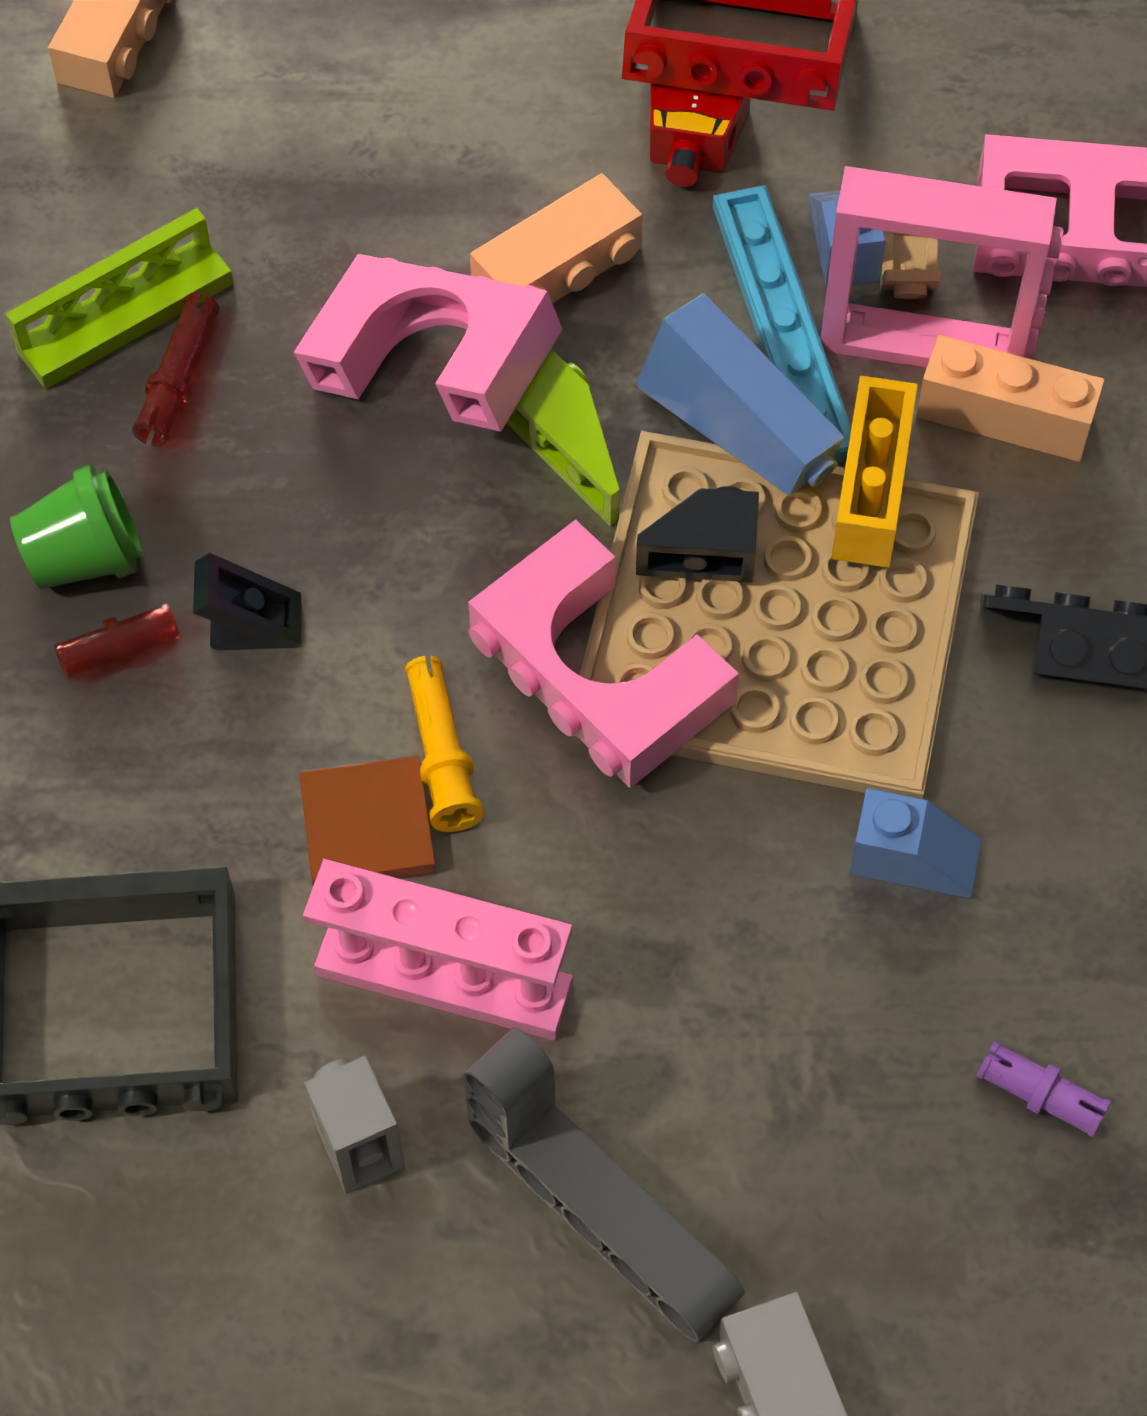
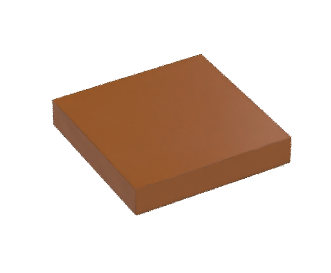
M419 755L299 772L313 886L323 859L395 878L436 873L424 785L419 773L421 767Z

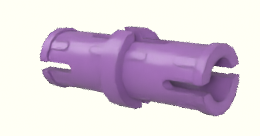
M996 1040L989 1049V1055L985 1057L976 1076L1028 1102L1026 1109L1038 1115L1042 1109L1087 1133V1136L1091 1138L1095 1135L1111 1103V1100L1103 1099L1059 1076L1060 1068L1050 1063L1047 1068H1044L1002 1046Z

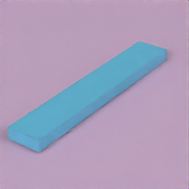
M766 185L713 195V210L762 353L845 436L833 459L837 463L846 462L852 427Z

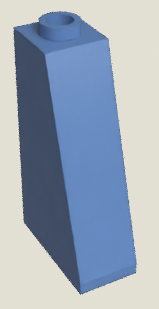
M705 293L663 319L636 383L644 393L788 496L806 483L816 487L834 471L838 463L833 458L845 436Z

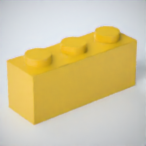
M860 375L831 559L890 567L918 386L916 383Z

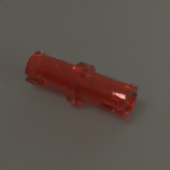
M164 603L157 608L121 621H117L115 617L106 619L102 622V628L63 643L58 642L54 644V648L65 677L70 679L76 674L115 660L119 665L131 661V654L167 640L179 638V631L167 603Z

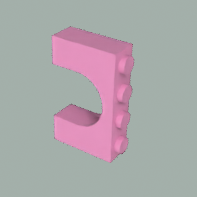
M358 254L302 338L294 354L312 389L359 399L387 354L404 338L417 331L434 326L450 325L467 329L461 343L435 384L452 421L501 432L563 329L548 292L537 287L494 281L485 276L474 277L453 273L438 267L428 268L399 262L387 257L377 258Z
M575 519L468 602L470 618L468 633L472 642L482 654L489 658L495 655L508 668V674L512 682L524 695L531 697L535 694L548 707L550 718L561 732L567 736L575 734L589 748L588 751L591 759L604 774L609 777L616 774L629 788H632L736 703L739 673L698 634L653 670L632 681L600 683L586 679L569 669L561 661L554 649L556 640L570 622L615 588L616 557Z

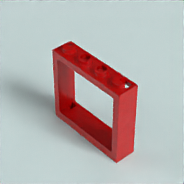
M658 0L635 1L625 31L622 79L817 109L835 110L856 18L858 0H839V3L832 2V0H701L834 20L827 53L650 27ZM637 64L648 65V70L636 68ZM828 86L826 97L810 94V89L825 92Z

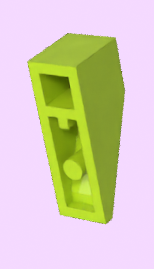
M551 349L508 419L507 424L611 527L619 521L620 489L590 392L589 382L583 371L572 362L567 364Z

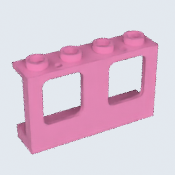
M985 134L978 169V186L1001 190L1009 188L1069 193L1068 233L1063 235L1059 258L1054 259L1056 262L1053 281L1070 280L1102 283L1107 286L1128 285L1147 287V259H1141L1147 258V244L1123 242L1114 235L1115 197L1147 200V148ZM977 245L973 272L988 273L999 277L1023 276L1028 253Z

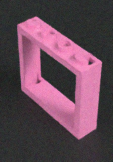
M845 166L836 211L820 339L824 351L927 368L939 334L1034 360L1039 329L1042 328L1045 314L1046 294H1050L1056 262L1054 259L1059 258L1064 232L1063 227L1053 226L1057 198ZM860 227L1028 253L1011 328L850 303Z

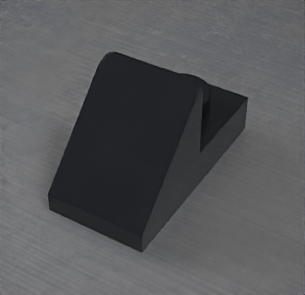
M208 553L195 561L193 613L211 621L210 647L212 649L294 648L301 644L300 592L212 553Z

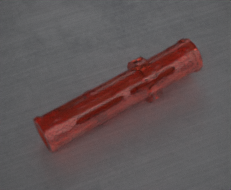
M195 292L186 296L184 307L158 371L151 374L145 385L147 398L132 428L134 436L145 444L153 427L155 435L151 446L165 445L178 409L185 407L191 392L188 386L213 321L220 310L218 303L208 295L205 297L200 312L196 307L201 293Z

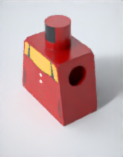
M650 83L649 159L655 164L667 165L666 178L671 183L682 187L695 184L698 179L699 170L716 173L725 170L749 116L751 98Z

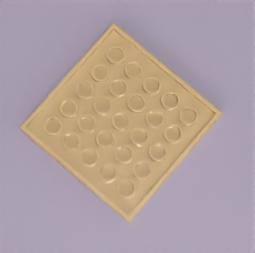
M641 431L611 548V553L616 557L615 588L598 600L580 676L600 683L632 681L653 670L698 634L739 673L737 701L673 753L672 756L862 793L866 792V788L923 799L979 492L904 479L890 567L831 559L845 472L844 467L836 466L834 471L816 487L806 483L788 496L717 444ZM732 486L743 491L759 492L753 583L636 575L637 535L698 489H717L719 487Z

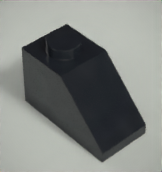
M724 486L717 489H698L637 535L636 575L753 583L759 492L743 491L732 486Z

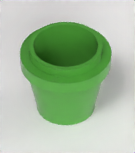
M92 464L74 470L73 479L10 518L12 532L22 559L34 582L41 590L114 574L119 579H122L138 571L136 560L144 556L142 544L126 502L116 482L107 470L99 473Z

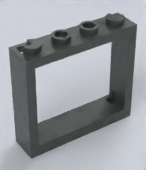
M227 866L0 882V1125L21 1124L27 1120V1116L53 1115L57 1119L77 1121L91 1117L92 1112L118 1110L119 1113L128 1116H145L156 1112L157 1107L181 1105L190 1111H211L218 1109L223 1102L238 1101L234 890ZM213 916L215 1068L2 1083L6 930Z

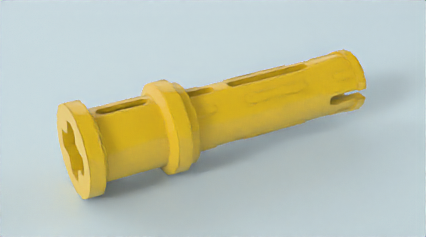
M420 656L407 663L405 675L408 678L425 753V759L422 761L419 773L421 781L429 787L433 808L429 814L430 823L434 829L441 832L463 831L478 824L484 818L485 813L483 803L480 799L475 798L470 778L474 774V764L466 751L460 748L444 679L443 663L440 658L431 656L429 659L431 670L428 671L426 657Z

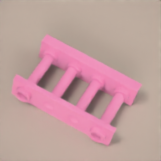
M323 859L303 913L304 921L328 927L314 965L316 976L509 1029L515 1027L525 1033L556 1041L573 987V975L560 972L572 933V924Z

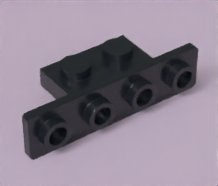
M997 584L995 596L981 594L980 606L1040 614L1032 673L1147 689V604L1114 600L1113 612L1089 609L1091 598L1089 596L1055 592L1053 604L1030 601L1031 589Z

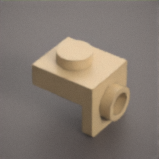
M883 231L885 248L880 274V290H894V298L912 300L926 298L927 291H935L941 283V271L938 270V239Z

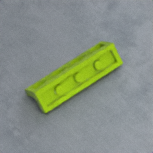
M195 208L10 310L5 315L17 353L44 389L47 390L234 284L232 270L211 246L206 218L198 208ZM192 234V241L172 251L179 240ZM144 261L138 271L125 277L131 267ZM96 288L90 298L77 303L82 294ZM44 315H48L43 324L27 332L26 325Z

